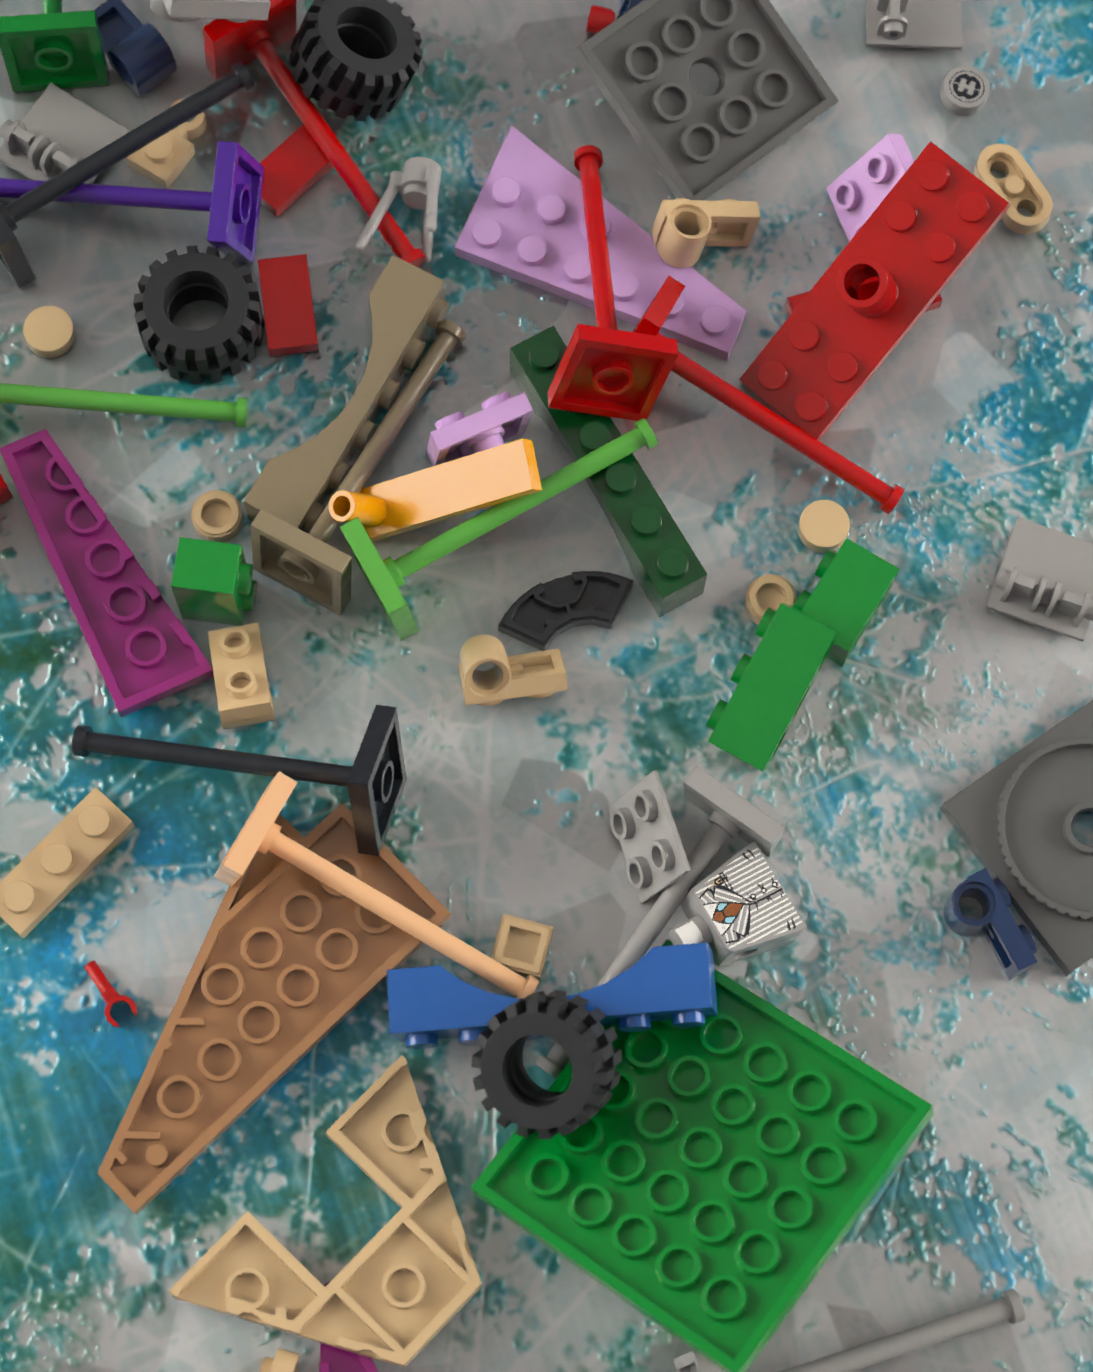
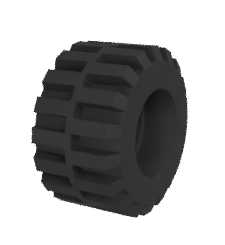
M314 0L290 47L292 51L289 55V65L295 68L292 76L296 83L304 85L302 89L303 94L308 99L312 97L318 101L317 106L325 112L329 108L336 112V117L346 119L350 115L353 116L355 121H366L368 115L374 120L381 118L386 111L390 113L396 107L422 60L423 50L419 48L422 39L419 32L413 31L415 22L410 16H404L401 13L403 8L398 3H390L387 0Z
M197 245L186 246V254L178 255L176 249L166 253L167 261L162 264L156 259L149 266L151 277L141 276L137 284L140 293L134 294L133 305L136 312L134 316L144 349L148 357L152 356L154 365L163 372L168 368L170 377L180 382L184 375H187L191 384L202 385L203 377H211L214 384L223 381L221 374L229 371L232 376L241 372L240 362L244 360L250 364L256 356L254 346H261L263 339L261 327H264V317L256 282L253 283L251 272L245 265L239 268L238 259L235 256L227 253L224 258H221L219 249L210 246L207 247L206 253H199ZM195 301H213L227 309L225 315L217 324L205 330L189 331L172 323L175 315L181 308Z
M554 990L548 995H545L544 991L532 993L524 999H519L494 1015L487 1022L489 1028L479 1034L475 1043L481 1047V1050L472 1055L471 1067L480 1068L481 1074L473 1078L475 1091L484 1089L488 1096L481 1101L487 1112L495 1107L501 1114L496 1122L504 1128L512 1123L517 1124L516 1134L526 1138L535 1131L538 1132L539 1139H551L559 1132L562 1136L573 1132L608 1103L613 1096L610 1092L611 1089L619 1083L621 1072L615 1071V1066L622 1061L621 1049H612L611 1042L618 1038L614 1027L612 1026L604 1030L600 1021L606 1017L599 1008L589 1012L585 1009L588 1000L579 995L571 1000L566 999L567 991ZM528 1036H546L559 1043L566 1051L572 1065V1080L567 1091H548L538 1086L529 1077L523 1062V1048Z

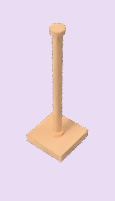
M281 772L276 774L265 789L214 874L215 878L232 887L243 875L257 851L264 855L270 851L513 995L515 998H526L534 993L538 986L539 980L533 976L522 977L280 833L282 827L274 821L298 783Z

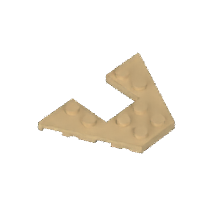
M401 1055L326 1131L327 1137L401 1208L396 1215L324 1287L247 1211L168 1291L174 1299L406 1368L481 1289L482 1283L406 1058Z

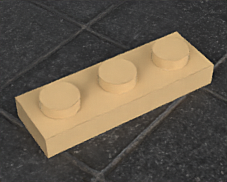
M95 787L0 882V917L24 939L135 827L133 821Z

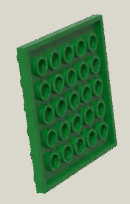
M667 939L662 946H671L673 944ZM714 969L718 1016L705 1017V1024L702 1026L686 1028L673 1027L672 1020L651 1021V1029L638 1032L619 1031L618 1024L602 1025L604 1030L612 1026L614 1027L618 1038L611 1042L612 1049H621L622 1061L615 1066V1071L621 1072L619 1083L611 1089L610 1092L613 1096L608 1103L585 1124L580 1125L576 1130L564 1136L559 1132L551 1139H539L538 1132L535 1131L526 1138L517 1135L515 1131L471 1186V1189L480 1200L722 1371L746 1372L934 1115L933 1105ZM571 1061L548 1091L565 1092L569 1089L572 1080Z

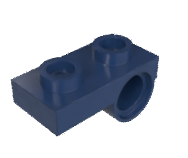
M107 0L95 9L106 60L139 97L178 70L173 53L159 31L148 22L143 25L121 0Z
M984 868L968 876L964 882L957 886L944 905L943 915L947 926L958 935L974 936L983 932L1010 981L1028 972L1038 962L1034 956L1037 953V946L1027 927L1023 924L1018 926L1008 907L1011 906V899L1004 884L998 878L992 880L989 872ZM963 897L976 899L983 908V918L970 919L966 917L959 908V899Z

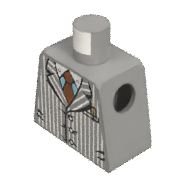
M754 841L689 891L681 903L682 910L688 920L669 929V937L673 945L707 942L713 951L714 963L720 967L786 946L794 942L807 926Z

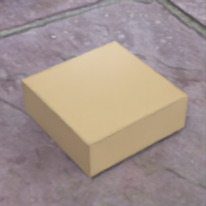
M503 914L491 958L521 976L527 977L531 975L540 981L554 927Z

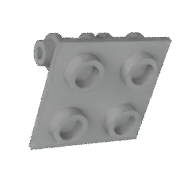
M866 0V46L962 50V0Z
M50 83L22 120L13 122L8 119L2 124L0 137L4 139V144L0 147V162L30 180L48 181L129 133L130 130ZM98 175L94 176L93 178L89 179L84 183L92 184V182Z
M1017 517L986 608L1083 642L1090 620L1093 621V543Z
M652 771L608 807L611 814V829L615 837L620 841L627 862V877L632 887L636 889L640 904L648 902L691 870L658 772Z

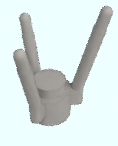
M413 157L405 162L403 172H391L389 185L355 247L358 251L365 249L397 192H400L403 202L408 207L424 209L422 251L426 256L424 263H430L432 259L433 232L437 227V199L442 176V169L437 162L425 157Z

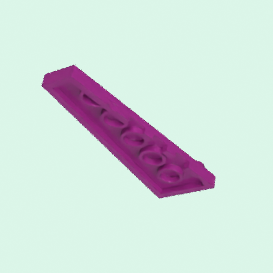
M46 428L1 447L0 453L121 718L213 677V669L180 620L174 615L163 599L162 594L135 559L134 554L125 541L116 532L104 511L86 489L83 481Z

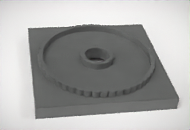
M643 0L573 51L676 199L706 200L839 102L769 0ZM706 64L716 72L719 84L713 96L701 95L692 88L689 81V70L692 65Z
M1092 700L944 802L940 807L942 813L982 866L987 869L991 878H998L1004 884L1010 896L1011 904L1066 977L1093 958V846L1080 843L1074 837L1071 829L1072 819L1075 814L1080 812L1093 813Z

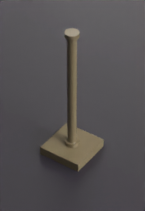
M448 320L440 322L435 330L437 337L336 492L350 491L360 493L452 349L460 347L465 340L466 334L460 326ZM329 503L309 533L261 509L250 525L253 569L340 616L351 601L352 557L327 544L340 524V521H336L330 515Z

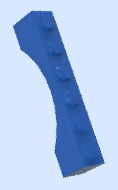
M707 942L653 947L635 965L607 983L579 994L568 995L566 999L571 1000L577 995L587 999L588 1002L585 1009L592 1012L599 1008L606 1017L600 1021L601 1025L618 1024V1030L622 1032L651 1029V1021L672 1020L673 1027L702 1026L705 1024V1017L718 1016L713 951ZM440 965L387 970L389 1034L401 1042L406 1041V1048L409 1049L434 1048L438 1046V1039L458 1037L459 1044L477 1045L475 1043L479 1034L489 1028L487 1022L494 1015L503 1011L504 1008L519 1000L489 993L468 984ZM530 1035L526 1040H537L544 1038V1036Z

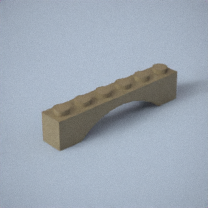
M392 255L368 295L372 321V346L365 373L355 394L338 417L318 435L297 448L267 461L243 501L249 520L253 521L259 511L263 509L306 533L310 532L325 509V504L333 490L337 491L352 468L350 462L357 450L363 451L376 431L377 424L374 422L382 408L389 410L397 399L401 389V383L398 381L407 367L414 369L420 361L425 349L423 339L431 327L436 329L440 322L444 320L449 309V302L446 301L444 280Z

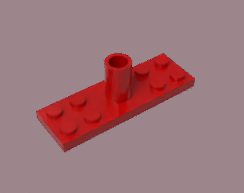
M930 141L739 380L792 424L820 441L1009 209L1010 203ZM879 277L880 285L877 292L869 299L858 300L860 285L869 278Z

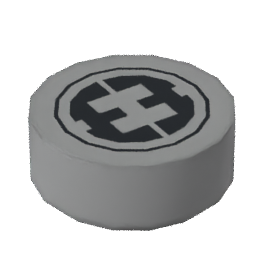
M966 65L950 70L940 88V98L943 105L950 112L961 116H969L979 112L984 107L990 94V83L986 75L981 70Z

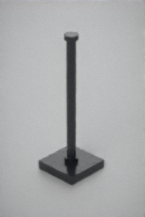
M241 61L231 65L232 71L6 206L0 202V260L18 288L33 281L36 277L17 237L13 233L14 230L18 229L16 223L240 89L247 92L254 88V82Z
M375 706L353 766L93 732L92 727L84 725L76 727L72 738V751L75 756L87 757L90 753H98L275 777L278 772H281L293 780L348 787L358 852L374 856L380 855L407 780L397 707Z

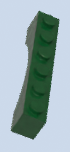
M553 325L510 348V373L522 393L525 392L533 411L554 433L572 460L576 461L622 435L611 417L549 408L547 392L567 349V346ZM633 453L585 479L606 515L627 558L633 575L659 617L703 594L707 573Z

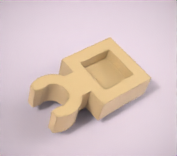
M178 99L171 105V107L181 102L182 100ZM205 113L198 114L193 121L183 123L126 157L128 166L162 187L169 189L195 154L194 145L188 140L200 137L206 130L207 120Z

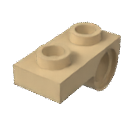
M686 198L662 200L652 228L654 246H657L658 253L663 261L677 268L693 266L699 260L704 246L749 247L761 218L758 201H737L735 199L710 201L689 200Z
M259 623L208 631L218 710L223 729L275 721Z
M491 635L474 636L467 640L461 648V663H458L465 706L472 704L492 706L506 699L526 696L545 698L554 692L568 690L566 671L559 648L507 656L502 642ZM484 663L496 664L487 671L476 670L479 665Z

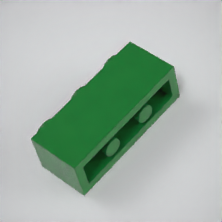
M781 603L777 611L769 607L754 634L762 638L753 657L744 653L731 676L730 681L738 684L728 703L720 699L709 717L706 727L712 729L713 732L708 742L761 771L766 770L840 631L787 603Z

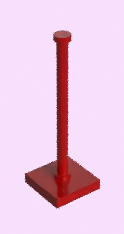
M270 0L267 20H249L244 23H236L227 19H215L203 26L206 68L216 81L231 72V65L241 61L245 66L258 58L370 218L380 198L313 102L303 94V88L299 83L295 82L292 72L275 50V47L297 34L296 0ZM387 210L377 230L396 257L419 267L426 260L425 254L420 248L415 249Z
M584 145L574 152L573 158L574 166L580 171L597 326L577 324L548 389V406L554 409L635 421L642 418L647 420L679 355L677 339L617 329L599 172L603 165V155L598 147Z
M668 275L633 332L665 337L659 333V330L684 290L685 285ZM678 351L679 355L671 369L672 372L881 504L879 509L886 514H890L904 493V488L897 484H894L893 487L889 486Z

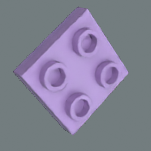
M887 134L826 187L849 242L914 162L902 134Z
M503 392L484 401L481 404L483 410L467 417L464 416L463 412H456L435 423L437 430L430 433L426 451L431 466L433 467L503 445L505 441L524 434L533 412L525 392L511 397L509 392Z

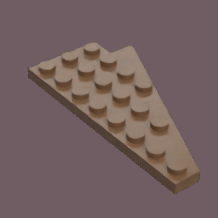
M343 802L304 838L280 813L274 821L282 827L280 833L441 928L451 918V913L384 844L379 856L360 854L358 852L352 812ZM257 851L240 879L232 887H228L99 1168L98 1174L137 1215L387 979V970L398 969L424 943L272 852L268 851L264 855Z

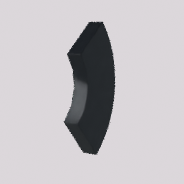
M578 571L571 572V575L556 578L544 584L541 582L525 592L512 604L501 619L498 631L544 651L556 636L572 627L596 625L612 629L633 587L634 580L609 572Z

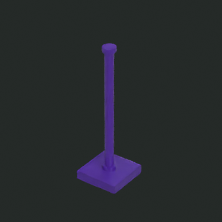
M218 141L212 192L83 183L54 201L210 212L207 241L215 248H218L224 255L230 253L238 259V263L254 264L265 168L237 142ZM0 178V198L17 199L46 181Z

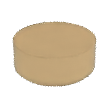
M42 306L33 310L27 316L23 326L24 337L29 348L36 355L43 358L62 356L70 350L75 341V328L70 316L66 311L56 306Z
M211 490L205 492L196 499L192 506L191 519L194 529L204 540L224 543L233 539L242 528L243 513L238 500L226 491Z
M818 500L810 503L803 510L799 519L798 535L800 540L808 549L814 552L826 553L829 549L837 550L842 546L849 532L850 520L848 514L842 506L830 500Z
M774 574L762 575L756 578L747 589L744 601L745 610L749 618L759 625L769 607L777 611L781 603L793 606L797 596L794 587L787 579Z

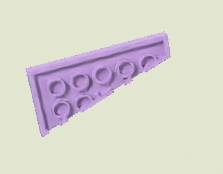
M511 125L457 241L455 256L595 310L581 180ZM603 198L616 318L637 325L669 275L685 285V288L659 330V333L667 338L677 339V342L727 361L744 323L747 311L692 267L677 268L663 261L658 253L657 246H654L653 236Z

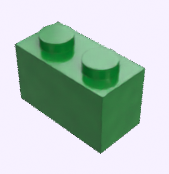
M179 537L171 589L182 619L235 626L243 625L245 610L253 611L255 607L257 581L252 580L253 565L246 563L242 545Z
M847 538L837 553L829 549L814 573L821 580L811 594L803 590L793 605L798 610L840 631L827 658L841 667L845 664L893 586L900 570Z

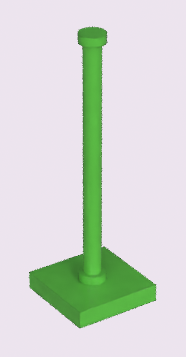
M0 383V403L236 422L235 427L246 428L248 398L238 397L237 402Z
M642 418L636 421L633 430L541 479L542 491L496 504L394 561L391 556L382 560L358 517L340 526L356 562L400 640L402 641L419 632L410 609L398 589L406 584L404 578L646 446L649 450L657 446L656 436L646 419Z

